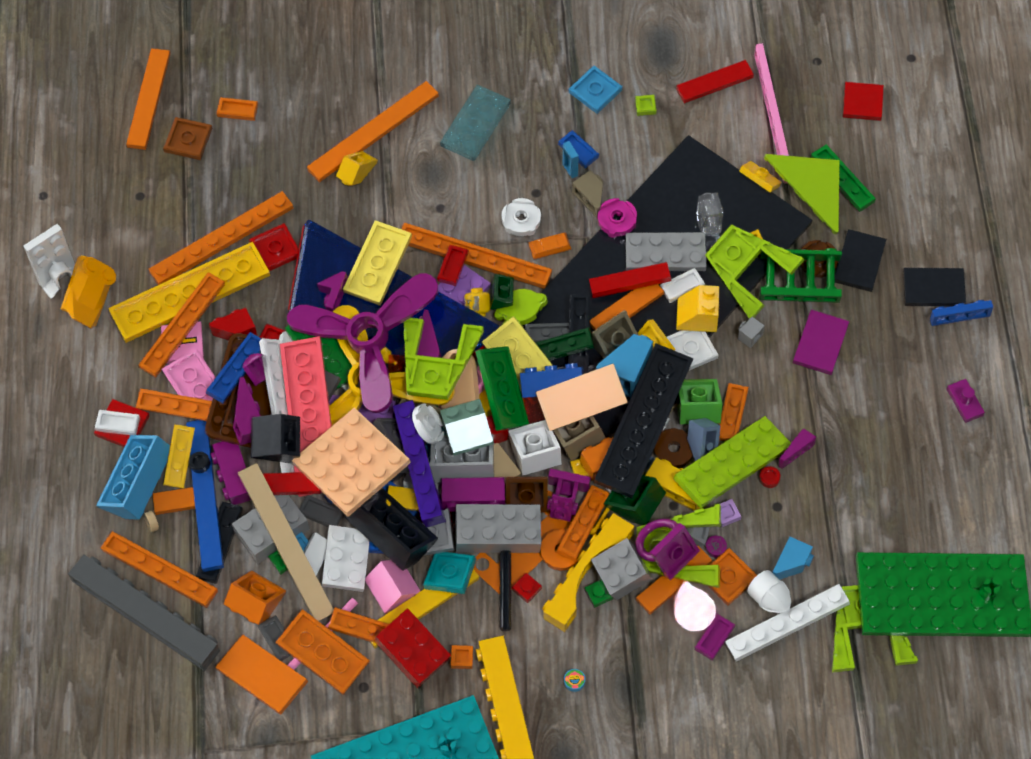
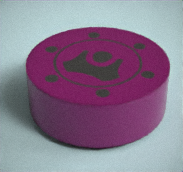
M717 535L711 536L706 542V552L711 557L718 558L727 549L725 539Z

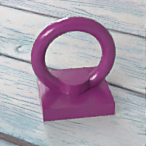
M658 519L650 522L639 532L635 542L638 555L646 561L656 562L669 580L700 552L686 527L671 519ZM660 527L671 528L672 530L650 553L645 550L644 541L649 533Z

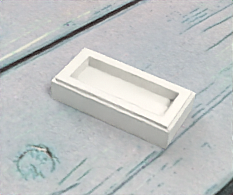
M694 268L671 279L670 282L660 284V287L664 290V295L669 303H672L683 294L698 285H705V283Z
M99 410L95 430L123 435H136L140 416L138 414Z
M316 532L312 534L304 550V554L315 575H317L325 559L327 539Z

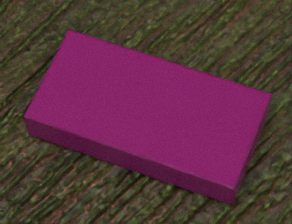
M717 614L695 646V650L713 661L735 628V624Z

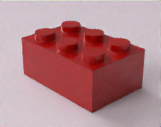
M408 608L384 628L374 640L417 689L448 662L451 654Z

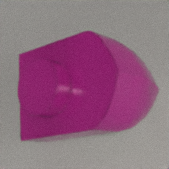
M261 353L248 356L243 363V369L255 386L266 380L262 360L264 355Z

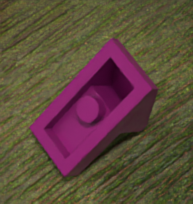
M342 271L317 284L320 292L327 293L324 300L326 310L333 312L339 307L344 295L343 288L348 279L346 272Z

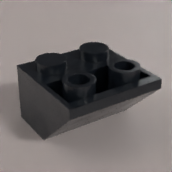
M275 414L252 418L251 458L291 463L294 458L300 457L299 416Z

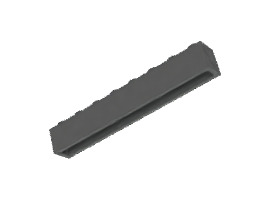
M83 555L68 573L73 583L203 671L207 669L220 652L217 644L218 641L214 637L203 635L200 633L201 630L192 623L190 625L185 623L181 615L176 612L172 614L162 602L151 600V596L144 590H136L133 583L127 579L122 580L117 577L118 574L113 569L102 567L101 562L95 557L89 558Z

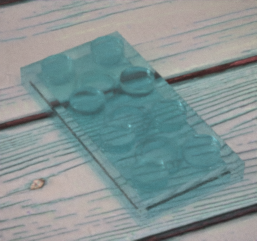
M476 85L442 138L440 146L475 161L510 106L511 99Z

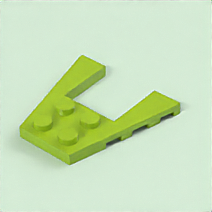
M730 225L705 255L749 319L751 317L755 318L765 305L736 280L761 251L791 275L803 263L804 259L734 225Z
M409 318L404 321L407 394L448 400L484 333V327L463 324L456 358L453 360L417 355L424 320Z
M715 504L714 507L698 509L690 514L677 515L671 520L676 521L678 524L681 523L686 528L721 527V505ZM646 525L637 527L636 538ZM660 527L649 533L644 541L645 550L650 553L672 529ZM642 559L649 573L665 576L656 562ZM684 566L673 578L720 588V566Z
M858 585L841 587L850 605L836 611L832 673L852 671L855 668L848 630L862 628ZM890 636L895 666L917 664L918 658L914 655L908 638L905 636Z

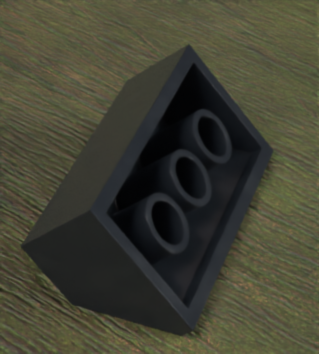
M383 488L349 517L345 516L354 527L403 571L416 564L438 540L435 534ZM386 500L390 502V506L387 505Z

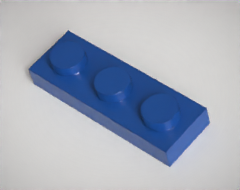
M978 300L970 304L959 303L952 307H937L932 310L930 316L931 326L990 317L993 304L991 300Z

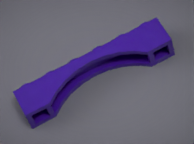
M411 400L394 405L393 409L405 455L411 462L408 468L421 519L428 528L445 523L446 518L433 477L425 441L418 434L414 426L412 412L416 405Z

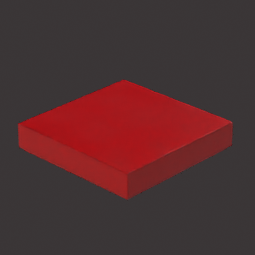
M845 82L843 118L881 121L884 85Z
M285 223L249 239L250 242L254 243L269 271L297 259L299 248Z
M112 399L106 410L138 414L140 421L136 435H140L150 417L148 412ZM96 430L94 432L95 436L125 447L130 435Z

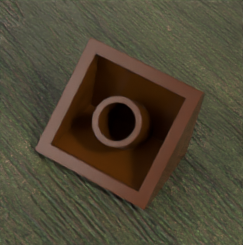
M548 476L506 477V505H540V513L548 512Z

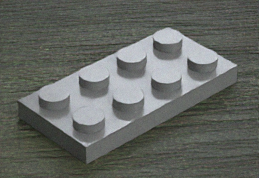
M705 232L626 233V271L665 262L668 264L669 271H689L694 268L697 271H706Z

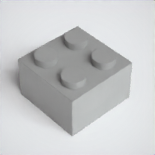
M628 538L591 559L609 594L616 600L653 579L642 558L638 555L636 547Z

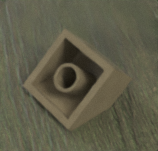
M593 416L553 430L571 461L581 456V452L586 447H594L605 439L600 426Z

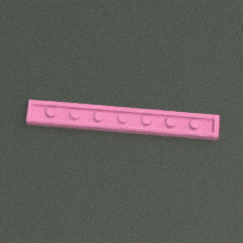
M763 43L756 44L754 57L777 155L789 156Z

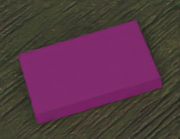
M811 310L793 363L832 375L850 321Z

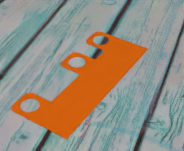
M548 490V496L552 497L553 493ZM551 510L543 512L547 517L541 522V543L543 538L554 530H568L575 516L572 515L570 521L551 518ZM540 552L511 553V590L525 573H530L542 561ZM479 553L476 556V561L480 558H485L489 562V567L481 571L476 568L475 563L473 569L500 594V562L497 564L486 553Z

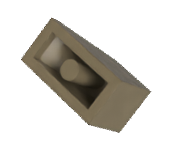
M589 170L572 182V193L598 218V212L602 203L603 180L599 175H595Z

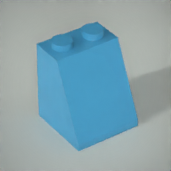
M633 334L597 365L596 370L614 364L625 396L631 398L653 350V341L647 336Z

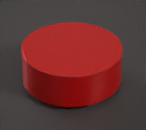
M768 466L761 470L759 480L764 487L774 488L779 484L781 475L777 468Z

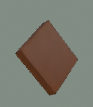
M175 117L163 148L164 152L201 160L213 129L212 125Z

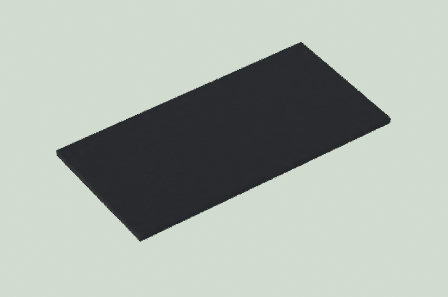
M689 135L627 200L633 204L637 211L636 227L630 233L705 232L706 253L730 225H734L749 233L758 229L763 240L780 248L790 249L813 221L773 192H768L746 177L738 168ZM615 214L614 220H621L622 216ZM600 229L541 292L547 297V305L541 311L539 310L536 315L537 318L528 324L569 323L570 294H590L591 320L630 293L632 290L593 298L589 282L591 278L626 271V235L611 238ZM759 254L736 281L747 291L751 292L767 274V259H760ZM706 257V271L697 272L706 286H719L718 329L739 306V303ZM687 271L669 272L671 279H673ZM662 295L632 316L630 320L637 333L648 320L652 319L666 337L682 331L676 330L678 300L669 303L665 295ZM589 325V328H590L591 334H592V332H593L594 330H593V328ZM706 332L709 338L715 333ZM595 348L589 349V372L596 370L597 365L603 360ZM569 355L551 360L550 362L553 365H557V369L566 368L565 364H568ZM626 397L628 401L626 404L593 415L606 438L614 437L631 398Z

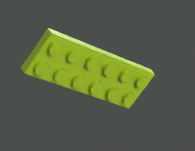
M764 416L675 474L674 480L701 509L781 456L790 446L791 442Z

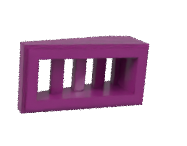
M802 429L780 457L779 468L783 469L812 448L817 437L806 429Z

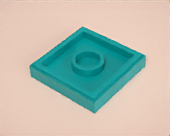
M450 552L434 554L423 584L424 588L465 594L476 563L475 555Z

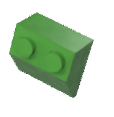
M717 379L684 380L677 396V412L680 424L689 425V420L707 418L716 424L721 423L722 400Z

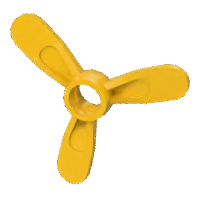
M350 305L339 306L333 311L348 319H352L355 315L359 314L357 309ZM366 329L359 334L358 341H368ZM337 339L352 368L348 374L349 389L329 405L332 426L353 408L359 411L363 405L361 388L357 387L360 372V354L351 348L348 340ZM406 372L389 373L393 397L407 401L413 400L415 403L441 406L449 403L455 395V388L448 400L408 395L406 391Z

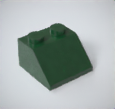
M643 475L633 499L611 491L604 505L631 523L646 525L666 492L656 478Z

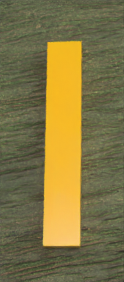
M474 569L467 587L479 580V575ZM424 589L378 619V621L390 624L407 608L419 620L458 593ZM370 642L374 649L378 647L376 643Z

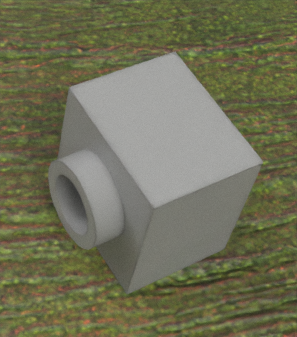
M753 317L748 321H743L738 328V340L751 349L763 336L764 325Z

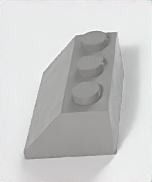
M444 435L442 440L431 444L430 466L435 483H442V478L494 477V444L454 456L447 435Z

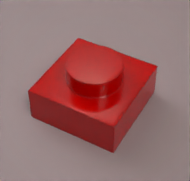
M527 573L512 587V591L527 603L542 589V585Z

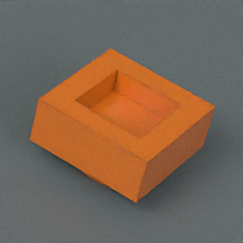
M452 645L451 669H473V646Z

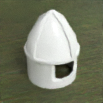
M763 571L752 580L747 592L762 609L773 613H784L790 610V591L786 584L771 571Z

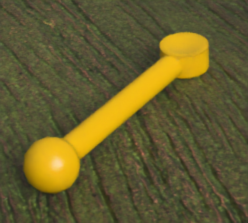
M609 508L605 509L590 535L593 536L597 533L610 510Z

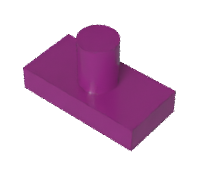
M967 379L947 386V391L965 423L984 416L985 412Z

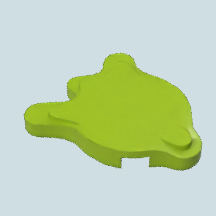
M529 289L514 290L513 305L496 309L494 315L498 321L505 320L503 324L515 316L521 325H525L537 318V313L547 305L548 300L546 295Z

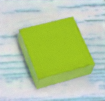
M654 95L635 96L637 116L656 114Z

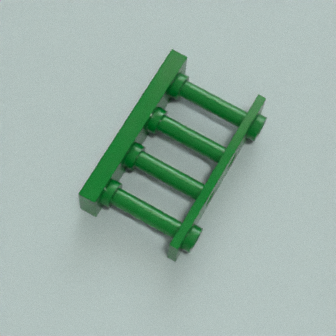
M827 248L825 250L786 249L807 260V286L805 288H797L795 286V272L792 275L787 272V285L785 287H776L774 285L775 261L761 251L760 259H767L766 285L760 289L761 301L840 303L842 289L835 287V261H840L842 251H837L834 248ZM815 260L827 261V287L825 289L815 286Z

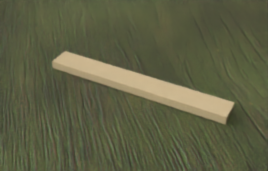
M256 463L238 472L312 617L320 621L332 615L334 609L258 464Z

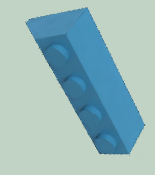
M130 435L96 506L125 519L140 520L168 462L170 445L157 435Z

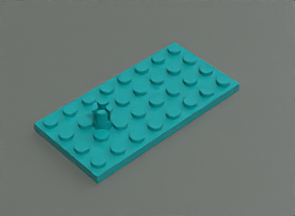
M474 695L311 755V759H499Z

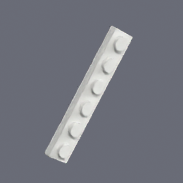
M840 584L790 608L788 612L780 613L725 642L735 662L850 605V602Z

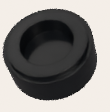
M196 452L191 455L189 465L195 473H204L209 469L211 461L206 453Z

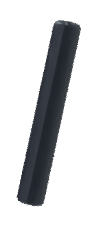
M502 550L500 552L501 631L511 630V551Z

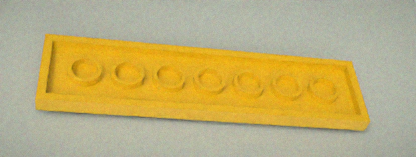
M250 242L108 308L125 343L170 323L208 272L225 282V286L213 302L269 277L270 272L254 243Z

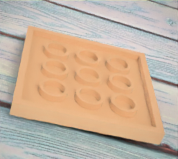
M355 408L303 450L299 458L292 460L293 465L348 517L411 463L410 459Z

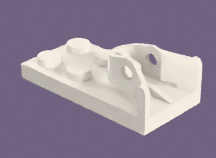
M58 224L24 245L37 281L50 299L61 289L58 280L67 274L71 277L75 266L63 231Z

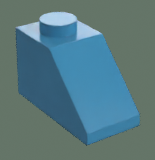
M789 537L773 570V574L778 579H783L802 573L805 566L810 567L814 555L811 554L813 546Z

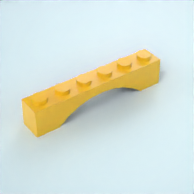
M614 513L610 518H606L600 527L602 530L598 535H593L589 542L590 547L587 551L583 550L577 560L579 562L575 568L572 566L569 569L565 582L563 584L560 583L555 589L554 594L556 595L552 600H547L543 606L544 620L563 632L568 629L576 617L577 592L585 574L594 565L591 559L626 538L630 540L634 535V525Z

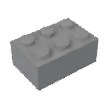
M274 495L295 536L310 530L307 519L289 495ZM256 508L232 523L234 533L257 564L277 551Z

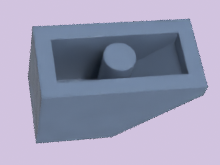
M707 418L689 420L687 440L695 461L717 448L719 444L721 426Z

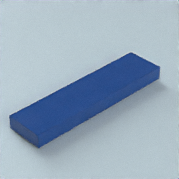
M251 332L247 335L207 388V395L222 404L226 401L238 385L240 378L246 374L243 369L245 359L252 354L261 353L259 344L261 338Z

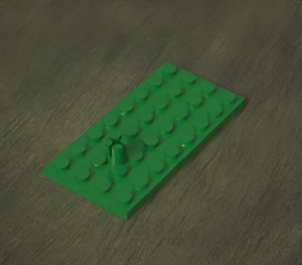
M857 552L856 554L862 635L1031 637V610L1024 554Z

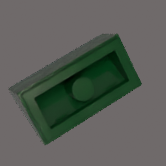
M494 274L491 283V310L513 305V277Z

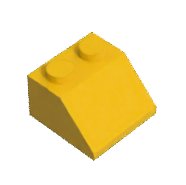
M698 285L678 298L676 330L717 332L719 286Z

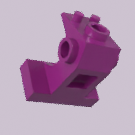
M550 468L548 484L557 486L555 494L548 501L547 510H551L550 517L570 521L572 515L575 516L578 510V503H576L578 491L588 493L591 477Z

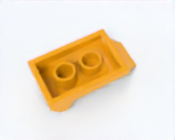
M82 255L77 257L61 310L69 313L72 319L92 329V327L97 325L110 285L116 281L115 271L110 266L93 257Z

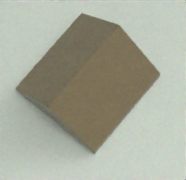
M625 310L592 332L594 348L603 359L633 334L638 335Z

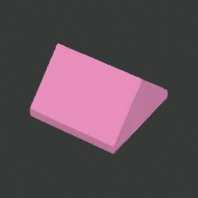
M392 560L381 561L365 578L367 586L384 614H387L421 592L407 569L403 571Z

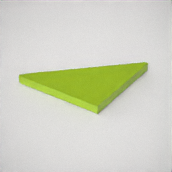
M765 154L764 159L775 168L780 177L785 182H788L794 189V192L813 209L818 218L826 223L832 230L831 232L837 234L839 232V160Z

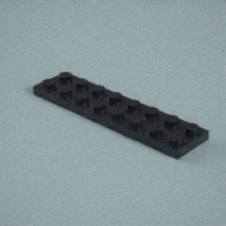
M655 343L595 477V484L633 499L694 358Z

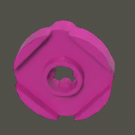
M613 198L601 205L598 212V224L609 237L615 238L626 235V233H630L636 227L637 211L629 201L624 202L620 201L619 198ZM614 215L622 216L621 220H614Z

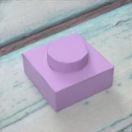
M733 499L720 504L722 527L741 520V515Z

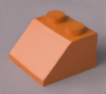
M251 570L231 583L224 605L229 607L231 611L246 617L251 623L259 625L270 617L284 597L286 590Z

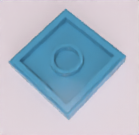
M594 65L569 88V93L598 114L622 91L623 86Z

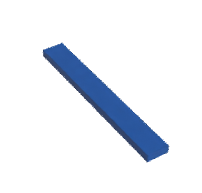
M196 420L186 422L188 427L195 428L190 457L196 452H204L211 461L209 469L204 473H195L191 469L201 566L203 572L224 568L210 437L205 432L206 421Z

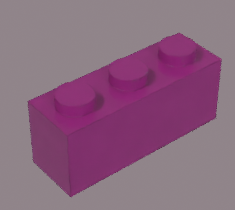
M224 441L212 444L214 452L211 453L214 465L219 464L220 470L216 472L219 481H224L226 488H222L225 499H230L231 504L235 505L250 501L251 498L238 475V472L246 469L239 445Z
M442 478L443 509L448 508L449 511L454 512L456 511V504L505 505V478Z

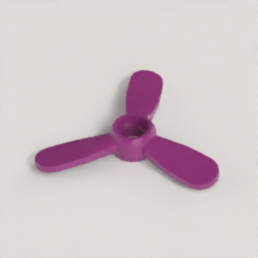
M420 273L396 290L376 314L362 312L355 315L352 319H348L322 308L298 305L289 311L287 322L290 328L296 332L324 338L348 340L351 348L360 354L359 380L362 402L370 412L380 413L390 406L393 398L389 372L381 354V350L388 341V331L413 317L432 302L438 294V284L432 275ZM377 328L378 332L372 339L358 341L357 338L363 330Z

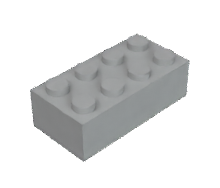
M456 504V553H500L502 550H509L511 553H539L541 548L540 505Z

